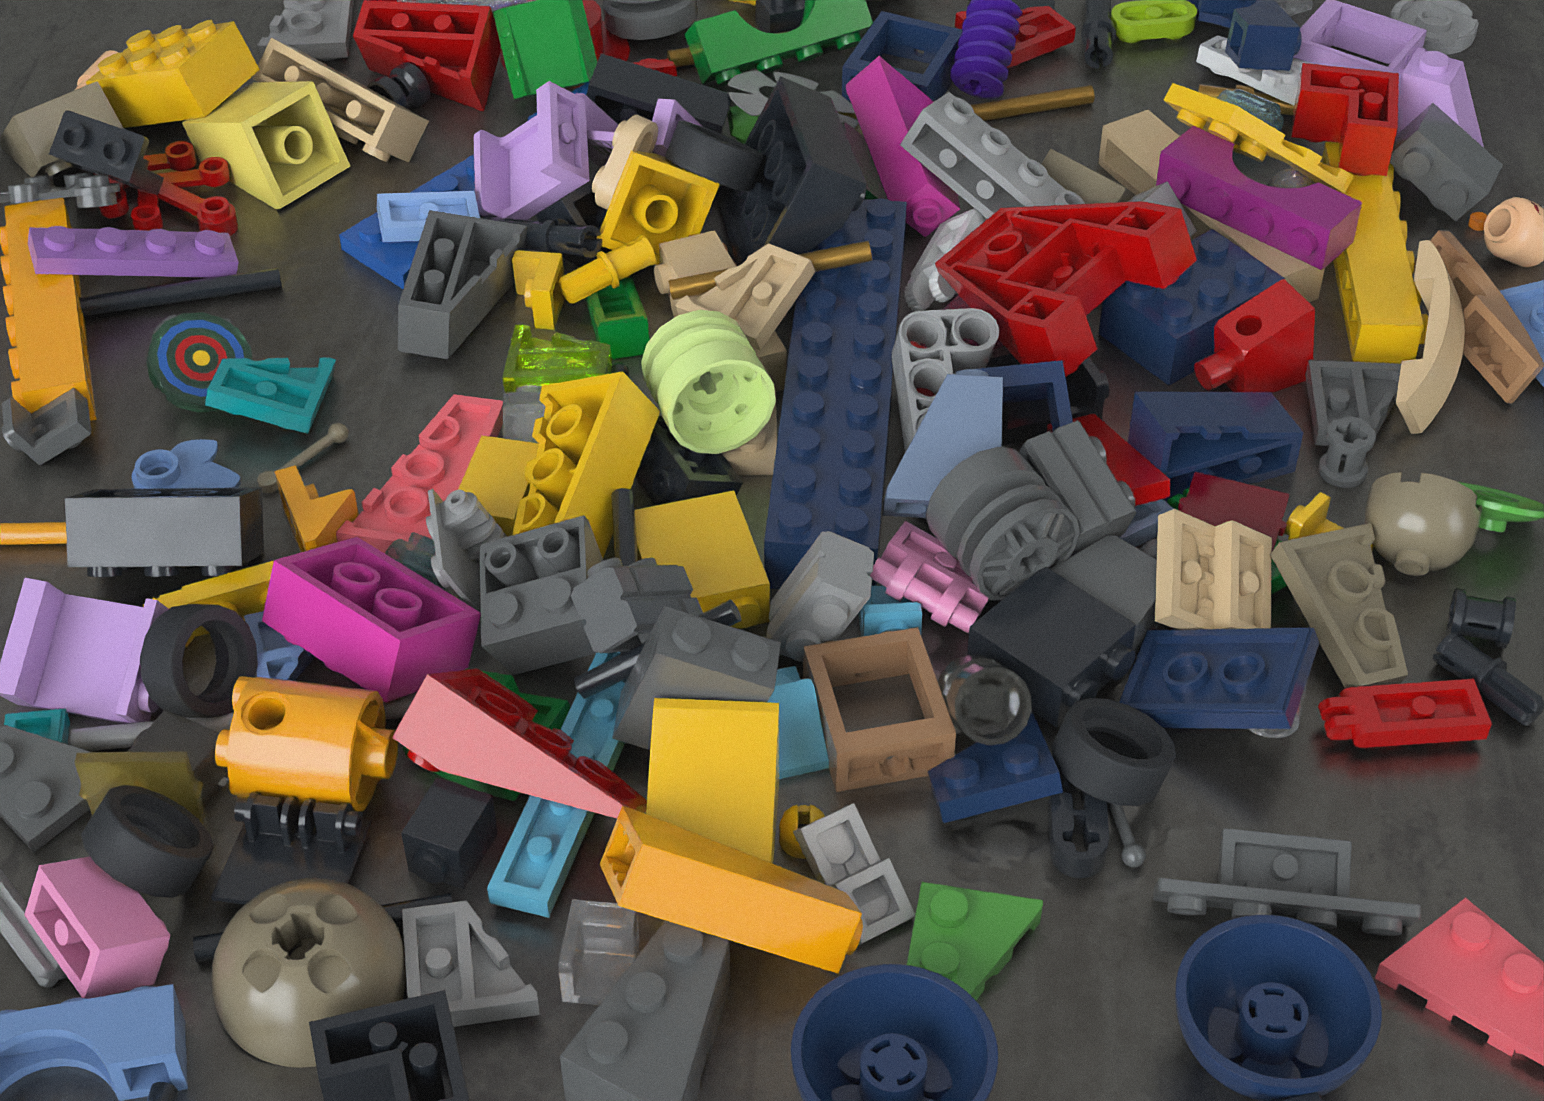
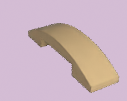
M1430 240L1419 241L1414 282L1429 312L1423 359L1402 361L1396 397V405L1411 434L1422 433L1433 421L1446 401L1459 371L1465 339L1464 315L1458 293L1438 250Z

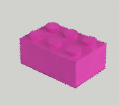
M354 537L274 560L262 622L282 634L289 643L302 647L322 660L329 669L345 675L366 690L378 691L383 701L387 703L417 692L427 674L465 670V668H468L481 612L359 537Z

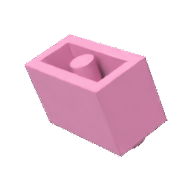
M90 856L39 865L24 916L80 996L89 999L120 993L141 986L154 985L164 954L168 950L171 935L167 931L164 922L155 915L140 893L112 878L96 865Z

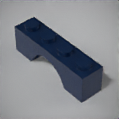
M1187 0L1196 7V19L1198 21L1230 28L1225 53L1238 68L1290 71L1293 56L1297 55L1300 50L1302 35L1299 25L1275 0Z

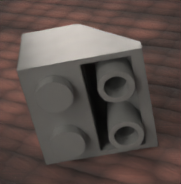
M584 515L480 545L481 647L514 675L599 653L593 652L584 630V626L587 623L586 619L579 618L570 596L575 586L589 578L587 571L592 566L603 561L590 522Z

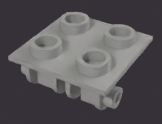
M434 489L428 490L431 515L426 517V525L435 543L436 555L431 557L434 574L444 588L452 587L460 596L461 601L481 612L480 545L508 536L495 523L494 518L487 512L473 493L455 490L443 501Z

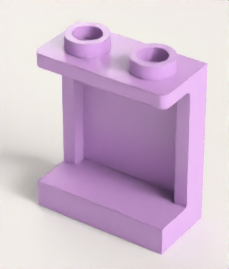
M548 81L536 89L537 115L502 138L484 130L474 134L475 197L479 215L484 217L494 215L502 218L528 220L589 181L585 99Z

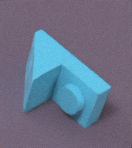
M795 666L778 669L775 690L768 702L779 703V779L829 768L824 733L812 680H800Z

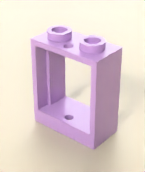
M1326 0L1300 28L1302 35L1301 47L1298 54L1294 55L1293 58L1318 65L1399 73L1400 86L1402 73L1417 49L1428 51L1423 48L1427 30L1337 0ZM1332 46H1335V47H1338V48H1341V49H1344V50H1347V51H1350V52H1353V53H1356V54H1359V55H1362V56H1365V57H1368V58H1371V59H1374V60H1377V61H1380V62L1389 64V66L1386 67V66H1383V65L1374 63V62H1372V61H1369V60H1366V59H1363V58H1360V57H1357V56H1354V55H1351V54H1348V53H1345V52H1342V51L1333 49V48H1331V47H1332Z

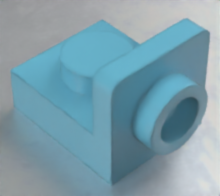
M871 586V597L858 613L861 637L880 634L886 631H899L917 627L921 635L922 608L920 603L911 602L904 597L899 602L885 594L886 587Z

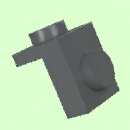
M75 388L67 391L32 414L12 397L2 403L3 425L1 430L5 440L15 451L25 452L39 465H42L66 449L76 447L84 438L92 434L88 400Z

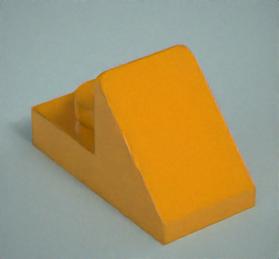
M296 465L274 471L282 509L300 553L338 542L336 536L338 529L346 520L353 522L358 517V507L353 489H347L319 498L313 483L304 486Z

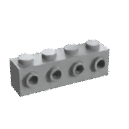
M950 92L921 111L900 144L901 147L987 219L1000 208L1085 204L1079 195L1066 190L1050 177L1042 164L1029 159L1013 146L1005 133L992 128L976 115L969 103L955 97Z

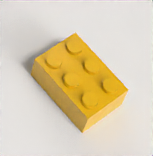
M206 20L188 29H183L181 25H176L158 34H152L150 30H145L133 35L126 41L128 48L121 53H116L103 59L98 64L99 71L89 78L86 84L89 85L98 81L122 127L128 128L204 118L260 69L234 21L214 24L212 20Z

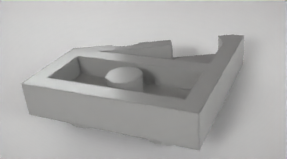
M467 900L402 909L408 998L445 990L453 1027L540 1015L537 991L531 983L525 985L510 965V958L496 938L485 933L482 920Z

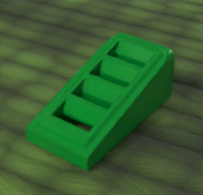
M624 278L619 281V287L614 289L609 285L586 297L598 348L604 360L643 355L646 345L650 340L648 319L633 279Z

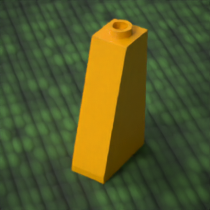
M625 806L621 807L600 862L601 869L618 906L839 974L845 956L852 955L856 950L863 929L862 912L846 892Z

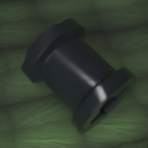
M1455 588L1448 613L1446 636L1456 631L1463 636L1495 641L1497 647L1506 649L1513 631L1516 599L1506 596L1502 601L1467 596L1465 589Z

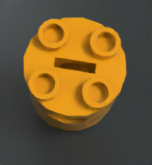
M241 676L236 680L232 695L234 714L230 730H221L215 748L217 766L228 767L229 789L232 795H236L238 798L249 797L252 792H259L262 796L281 798V803L283 804L288 796L297 797L299 806H302L304 800L309 798L315 799L316 803L335 805L350 803L353 810L364 811L372 799L377 783L381 779L391 778L398 757V741L392 738L396 730L385 729L384 704L378 691L266 677L253 678Z

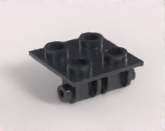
M252 792L249 797H239L235 805L234 817L236 821L244 822L211 898L213 901L246 905L255 896L273 886L303 878L330 879L348 884L372 820L371 818L363 817L362 811L353 810L350 803H342L341 805L316 803L315 799L307 798L300 809L297 797L292 796L286 798L283 807L281 798L262 796L259 792Z

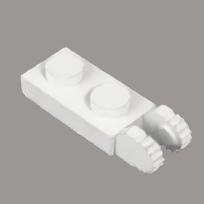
M975 208L946 220L937 228L911 272V278L907 283L908 286L905 287L904 297L912 311L926 310L934 299L938 300L939 303L951 300L954 294L957 293L937 271L935 262L987 220Z

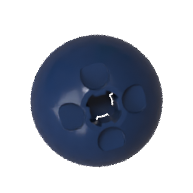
M1252 915L1223 922L1202 934L1190 946L1181 961L1177 973L1175 987L1177 1018L1182 1034L1192 1054L1202 1067L1221 1084L1255 1100L1282 1101L1317 1092L1319 1096L1326 1095L1348 1081L1361 1068L1369 1057L1380 1032L1382 1021L1380 996L1377 986L1364 963L1346 944L1321 928L1297 919L1275 915Z
M882 964L847 972L824 985L813 995L796 1021L791 1041V1061L795 1082L803 1101H987L993 1089L998 1068V1045L993 1027L986 1013L978 1002L958 984L927 969L901 964Z

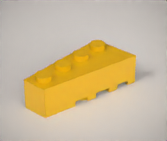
M624 372L542 386L539 400L545 405L544 417L535 420L532 437L538 442L536 458L527 461L524 479L530 484L528 496L519 501L512 535L584 515L590 522L602 558H604L613 535L612 492L620 488L631 489L660 414V410Z

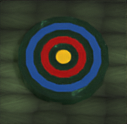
M203 312L183 313L165 321L153 334L146 364L150 381L156 389L158 386L161 392L167 395L166 399L177 407L194 412H209L220 410L206 406L205 402L207 389L222 359L248 358L253 360L251 347L243 334L225 319Z

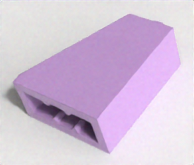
M1417 49L1401 77L1398 94V129L1395 141L1400 132L1429 105L1434 103L1484 147L1463 61L1448 58L1447 55L1438 51L1426 52Z

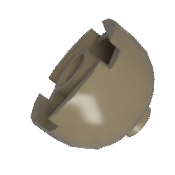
M1403 472L1391 473L1376 479L1369 488L1365 508V524H1372L1375 536L1372 544L1375 550L1385 560L1394 564L1398 571L1414 576L1425 575L1429 571H1436L1457 563L1472 547L1479 530L1482 505L1478 508L1476 507L1477 495L1471 489L1455 480L1429 473H1421L1419 482H1401Z

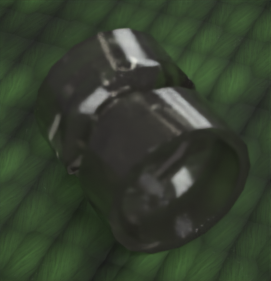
M979 654L964 655L950 662L940 674L938 684L952 723L973 741L985 745L1004 744L1017 737L1027 725L1032 711L1031 694L1025 682L1018 675L995 660Z

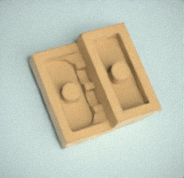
M1176 509L1158 515L1155 621L1179 630L1271 628L1270 554L1272 553V538L1233 520L1213 526Z

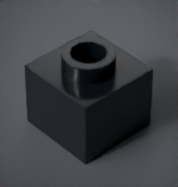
M756 0V23L761 31L774 34L792 31L798 28L802 22L805 0Z

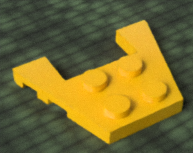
M1172 83L1164 98V101L1178 112L1176 119L1189 127L1196 126L1233 143V152L1250 157L1258 162H1263L1266 155L1283 161L1313 182H1319L1344 194L1354 178L1352 174L1342 168L1337 169L1320 162L1322 156L1312 150L1284 140L1285 134L1234 104Z

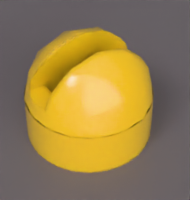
M796 804L787 809L779 823V843L782 849L793 857L806 859L793 831L798 829L799 824H809L824 817V813L811 804L810 806H798Z

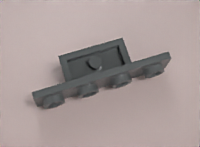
M1223 828L1220 833L1217 884L1159 878L1153 892L1154 901L1168 902L1167 910L1176 914L1205 915L1207 907L1232 909V918L1234 919L1252 915H1271L1272 913L1297 916V920L1312 924L1321 929L1336 928L1337 920L1362 923L1363 932L1383 936L1401 935L1402 927H1410L1421 919V905L1349 897L1352 841Z

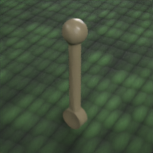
M342 423L332 424L326 436L277 470L294 465L299 468L334 442H345L349 434L347 427ZM265 471L258 476V486L262 487L263 493H273L278 490L274 471Z

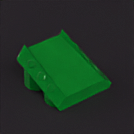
M536 0L493 11L514 99L537 96L536 89L548 81L564 89L590 83L597 65V58L582 0Z

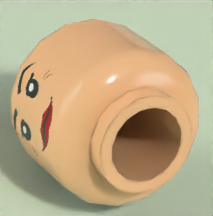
M1513 197L1504 200L1492 209L1484 223V241L1487 249L1494 256L1521 267L1529 268L1543 262L1544 206L1525 198Z

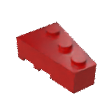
M363 1L353 38L369 70L389 77L391 70L404 62H410L422 71L428 81L431 93L484 112L501 51L497 27L490 6Z

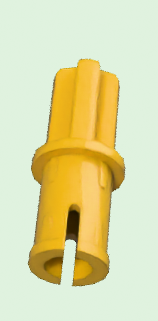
M642 234L606 254L603 251L598 252L596 255L597 259L562 276L559 279V287L569 303H576L609 285L614 289L619 287L620 280L641 269L656 264L657 258L650 242Z

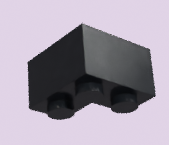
M445 990L309 1022L318 1079L324 1101H470Z

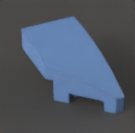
M264 611L244 615L245 622L249 625L256 642L257 677L295 681L313 661L314 656L302 647L289 643L282 634L263 623Z

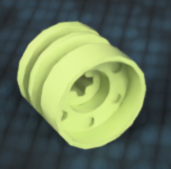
M696 310L681 314L662 325L646 345L641 361L643 379L651 391L653 399L658 404L660 413L670 432L680 445L696 453L719 454L737 449L756 437L770 420L776 403L774 383L736 320L719 311Z

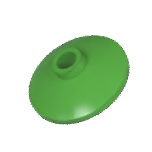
M1459 482L1477 495L1476 507L1478 508L1482 505L1479 528L1495 532H1505L1507 522H1528L1544 519V504L1494 488Z

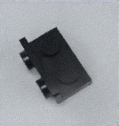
M69 110L63 113L49 155L79 169L97 175H108V178L155 195L159 194L164 177L147 170L150 161L144 159V155L149 144L148 138Z
M658 416L651 439L636 473L655 503L662 505L728 491H735L737 496L743 481L723 454L696 453L680 445L670 432L663 417Z

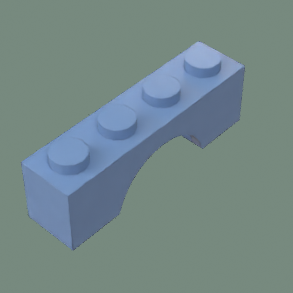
M173 984L159 987L141 986L129 992L89 999L72 998L63 1001L61 1004L20 1011H0V1094L26 1075L42 1069L59 1066L78 1067L99 1075L111 1086L119 1101L148 1096L151 1085L155 1082L172 1084L178 1091L188 1089L185 1019Z

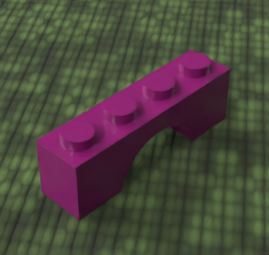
M1192 126L1160 152L1156 186L1168 181L1181 204L1309 265L1323 270L1354 241L1362 202L1319 182L1300 188H1277L1258 183L1245 176L1235 166L1232 159L1233 143L1196 126Z

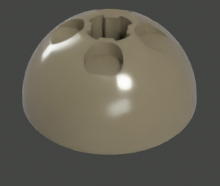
M303 878L280 883L261 892L244 905L231 919L215 951L212 964L211 987L215 1009L220 1022L230 1037L241 1048L263 1061L285 1067H316L309 1022L403 1000L407 987L405 948L397 925L385 909L371 896L360 889L336 880Z

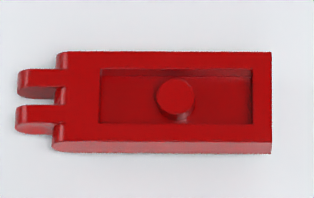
M1474 679L1349 687L1342 690L1338 697L1327 698L1318 705L1320 716L1323 721H1326L1324 728L1327 737L1331 740L1352 739L1354 745L1359 748L1487 739L1492 725Z

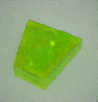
M523 324L515 325L502 376L505 395L523 394L529 397L540 396L543 385L611 374L613 363L611 347L609 344L592 340H578L573 336L558 332L551 336L552 341L532 337L530 326Z

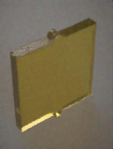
M187 752L76 753L74 763L81 781L79 796L87 799L92 816L110 788L130 785L163 794L186 808L204 825L205 813L200 799L203 784L195 780Z

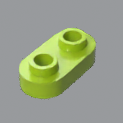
M1187 0L1130 1L1114 6L1111 11V20L1115 25L1116 36L1123 42L1137 43L1141 40L1157 38L1179 39L1194 30L1197 9Z

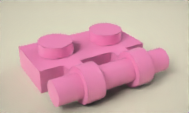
M907 521L902 524L890 540L882 557L876 560L873 565V572L870 574L872 580L887 588L885 594L901 602L903 597L911 602H918L923 609L932 613L931 620L944 627L950 623L968 634L970 626L976 622L978 616L990 600L979 591L972 582V578L961 569L959 560L948 553L937 538Z

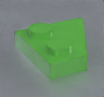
M921 882L907 965L938 973L958 984L977 1000L984 992L987 979L999 974L1012 958L1013 948L1029 928L1034 931L1040 924L1043 900Z

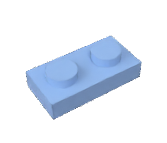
M449 191L377 194V213L382 242L419 241L429 210L480 218L475 192Z

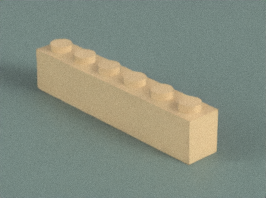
M1150 110L1139 112L1103 125L1098 164L1135 195L1156 186L1160 152L1180 136ZM1181 204L1197 230L1190 237L1191 240L1213 229L1283 276L1308 302L1319 298L1325 268L1320 270Z

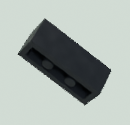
M601 54L586 94L590 100L618 125L623 120L628 121L634 115H639L652 121L658 99L676 100L703 127L720 134L723 132L732 100L727 92L605 54Z

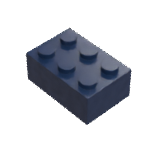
M1213 229L1191 240L1197 261L1185 270L1173 284L1165 289L1125 281L1102 302L1098 334L1168 386L1193 373L1196 362L1214 354V326L1219 319L1273 284L1285 279Z

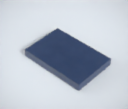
M1314 628L1147 630L1119 702L1148 715L1163 728L1291 729L1314 661L1319 640Z

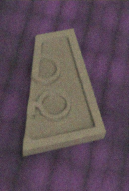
M1371 523L1279 542L1270 554L1310 627L1315 629L1319 643L1345 689L1359 686L1400 684L1408 675L1394 615L1388 612L1384 605L1381 588L1386 581L1382 565L1374 563L1370 545L1374 542L1375 536Z

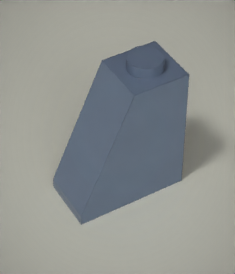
M966 369L956 374L946 375L887 486L882 506V516L926 518L930 497L940 481L956 465L979 451L1001 447L1003 377H990L987 372L977 369Z

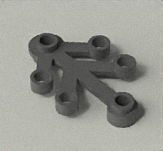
M93 173L64 175L66 187L63 188L54 186L53 175L24 178V183L8 185L9 191L0 192V203H25L76 196L78 208L108 206L117 204L116 192L120 191L119 183H109L108 175H93Z

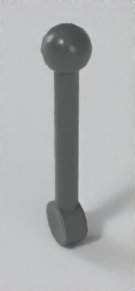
M1108 802L1124 845L1122 860L1129 867L1136 868L1142 866L1146 860V851L1143 846L1135 842L1123 807Z

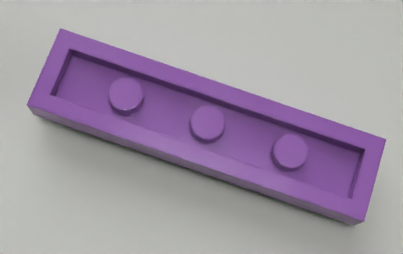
M52 226L49 228L29 227L27 244L35 274L219 277L237 274L239 261L229 233H218L211 230L177 232L164 229H153L150 231L119 230L111 227L101 229H72L63 226Z

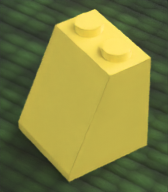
M313 81L253 82L230 95L208 116L182 122L200 162L209 157L224 158L228 163L229 181L274 209L283 208L350 167Z

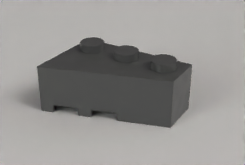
M429 210L398 304V351L449 359L515 283L512 258L515 251H526L527 226Z
M665 920L560 1055L565 1100L697 1101L700 1091V1079L708 1052L711 1053L731 984L729 940Z

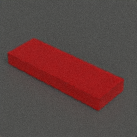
M1096 414L1072 419L1073 422L1078 420L1082 424L1089 437L1095 436L1101 441L1107 456V466L1117 482L1124 481L1130 487L1135 498V506L1165 499L1170 496V479ZM1052 424L1047 425V432H1053Z

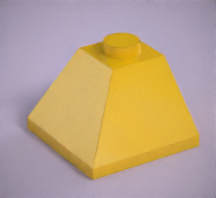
M631 150L600 228L601 235L597 236V239H602V247L615 250L643 234L655 252L657 258L655 265H659L660 243L700 234L720 184L685 170L659 154Z

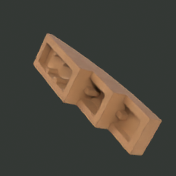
M1438 230L1430 241L1438 250L1462 305L1465 324L1463 355L1506 403H1513L1544 368V362L1528 332L1509 303L1481 266L1450 231ZM1416 258L1415 261H1414V272H1413L1414 274H1415V268H1416L1417 258Z

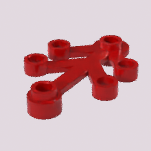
M186 141L171 143L166 147L164 154L144 156V159L150 161L147 170L172 169L176 172L158 173V175L164 177L158 195L138 189V206L131 211L134 230L150 231L162 229L163 221L158 207L159 198L197 216L200 231L211 230L218 233H229V236L237 231L236 211L226 198L213 196L203 199L182 189L184 187L202 185L218 187L226 184L230 180L228 163L224 158L209 157L199 164V169L188 170L195 166L196 157L193 145ZM109 179V183H119L120 191L116 192L117 204L100 206V213L107 218L121 217L129 210L124 189L130 186Z

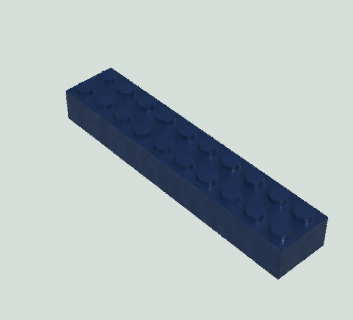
M883 198L874 200L864 199L857 211H851L843 227L808 251L813 252L869 241L872 261L815 272L796 299L764 538V569L770 582V589L781 588L821 532L830 531L869 547L874 552L873 565L879 558L894 382L892 349L898 333L907 202L890 201ZM872 580V586H877V582Z

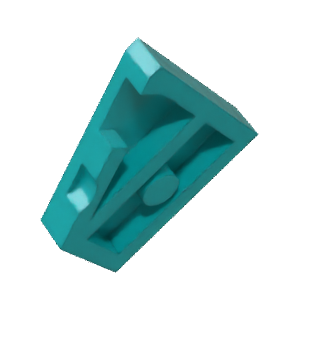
M329 357L319 358L318 367L289 368L290 362L288 358H267L261 361H254L248 358L222 359L207 389L205 405L234 415H242L271 423L284 429H292L308 434L334 375L336 359Z

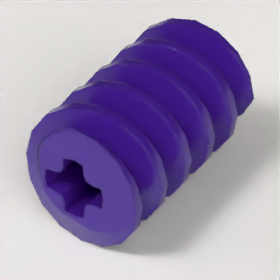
M972 0L968 4L966 18L963 21L962 34L959 37V48L955 52V63L951 68L950 74L954 85L961 91L981 99H996L1004 94L1005 86L1003 82L1008 77V69L1006 67L1011 64L1012 54L1010 52L1015 49L1016 45L1014 36L1019 33L1020 24L1016 19L1022 15L1020 7L1013 1Z

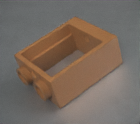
M918 627L804 646L803 679H811L815 687L829 759V771L836 792L929 776L928 770L954 757L956 731ZM906 674L910 675L925 719L846 733L832 687Z

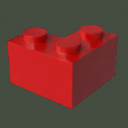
M1302 63L1293 110L1291 137L1302 138L1315 143L1323 141L1339 143L1338 168L1359 176H1387L1398 129L1399 73Z

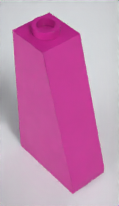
M878 56L846 84V91L888 200L907 202L906 223L926 237L938 228L941 223L960 210L958 194L900 146L921 111L934 101Z

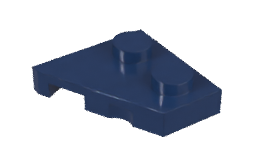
M1033 713L1021 716L954 755V757L928 770L932 792L943 823L1063 793L1058 768Z

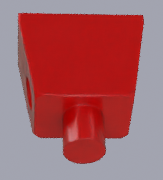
M1285 279L1273 284L1217 321L1214 326V354L1196 362L1194 365L1198 381L1208 391L1225 383L1233 392L1271 393L1306 381L1305 375L1308 361L1313 360L1315 308Z

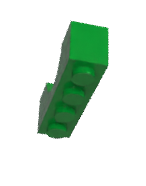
M805 0L804 15L800 26L786 33L773 34L760 31L749 25L734 10L695 21L685 33V37L702 85L716 81L718 86L728 85L734 76L746 71L757 69V71L765 74L779 69L783 66L782 61L797 57L798 62H805L823 54L822 49L837 45L838 50L841 51L857 46L862 36L873 24L865 0Z

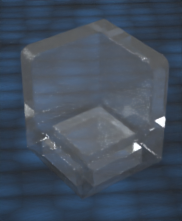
M572 899L558 964L562 1002L591 1005L601 1004L637 957L639 948L637 911L618 906L617 903Z

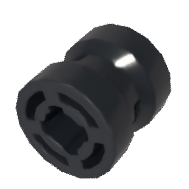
M404 62L391 70L389 77L380 76L367 85L369 89L406 109L420 107L430 99L431 95L426 77L416 65L410 62Z

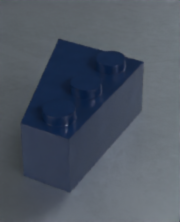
M1135 392L1128 443L1170 479V496L1163 499L1167 502L1169 498L1176 494L1183 495V491L1190 487L1195 472L1250 485L1295 472L1304 432L1271 392Z

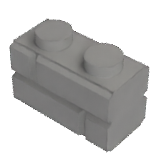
M830 531L821 532L771 600L769 620L771 622L767 628L766 638L781 642L779 654L803 663L804 646L837 641L871 597L872 578L870 574L873 572L874 552L869 547Z

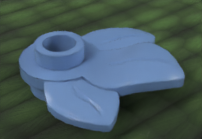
M200 439L179 443L171 451L158 449L144 453L135 463L132 482L134 488L239 487L241 477L232 470L213 462L218 451L216 440Z

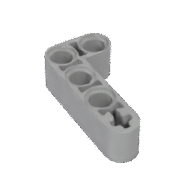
M974 308L925 310L912 312L902 320L892 349V365L905 452L935 396H924L916 389L927 388L936 395L947 374H955L959 370L986 368L999 337L997 321L990 313ZM962 339H972L980 346L969 345ZM918 341L925 344L928 348H917L910 342Z

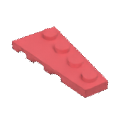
M453 394L419 434L420 444L409 455L402 454L391 467L392 477L380 490L373 488L361 502L363 511L353 522L346 520L336 532L337 541L340 542L359 537L386 555L431 561V557L436 555L435 543L426 525V517L431 515L428 490L434 489L439 497L445 501L450 493L459 489L481 435L498 437L506 418L504 401Z
M1466 897L1379 964L1375 976L1376 980L1394 990L1401 984L1427 999L1425 1008L1450 1022L1454 1016H1457L1490 1035L1487 1043L1511 1057L1514 1053L1523 1054L1544 1066V962Z

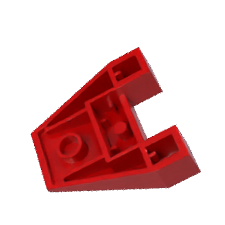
M1136 201L1000 208L935 262V266L940 275L970 308L982 309L993 316L999 327L998 339L1020 364L1063 360L1066 377L1075 372L1079 365L1097 350L1086 317L1093 309L1125 281L1165 289L1176 282L1179 276L1197 259L1181 208Z

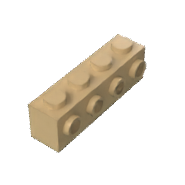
M273 38L270 39L258 64L260 70L252 77L257 82L313 81L330 121L334 125L333 128L337 136L357 145L359 139L365 142L363 151L385 162L389 161L391 155L409 162L429 122L315 58Z

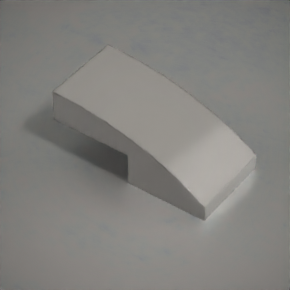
M854 803L793 831L818 882L846 892L862 912L863 929L859 944L915 917V912L890 859L880 860Z

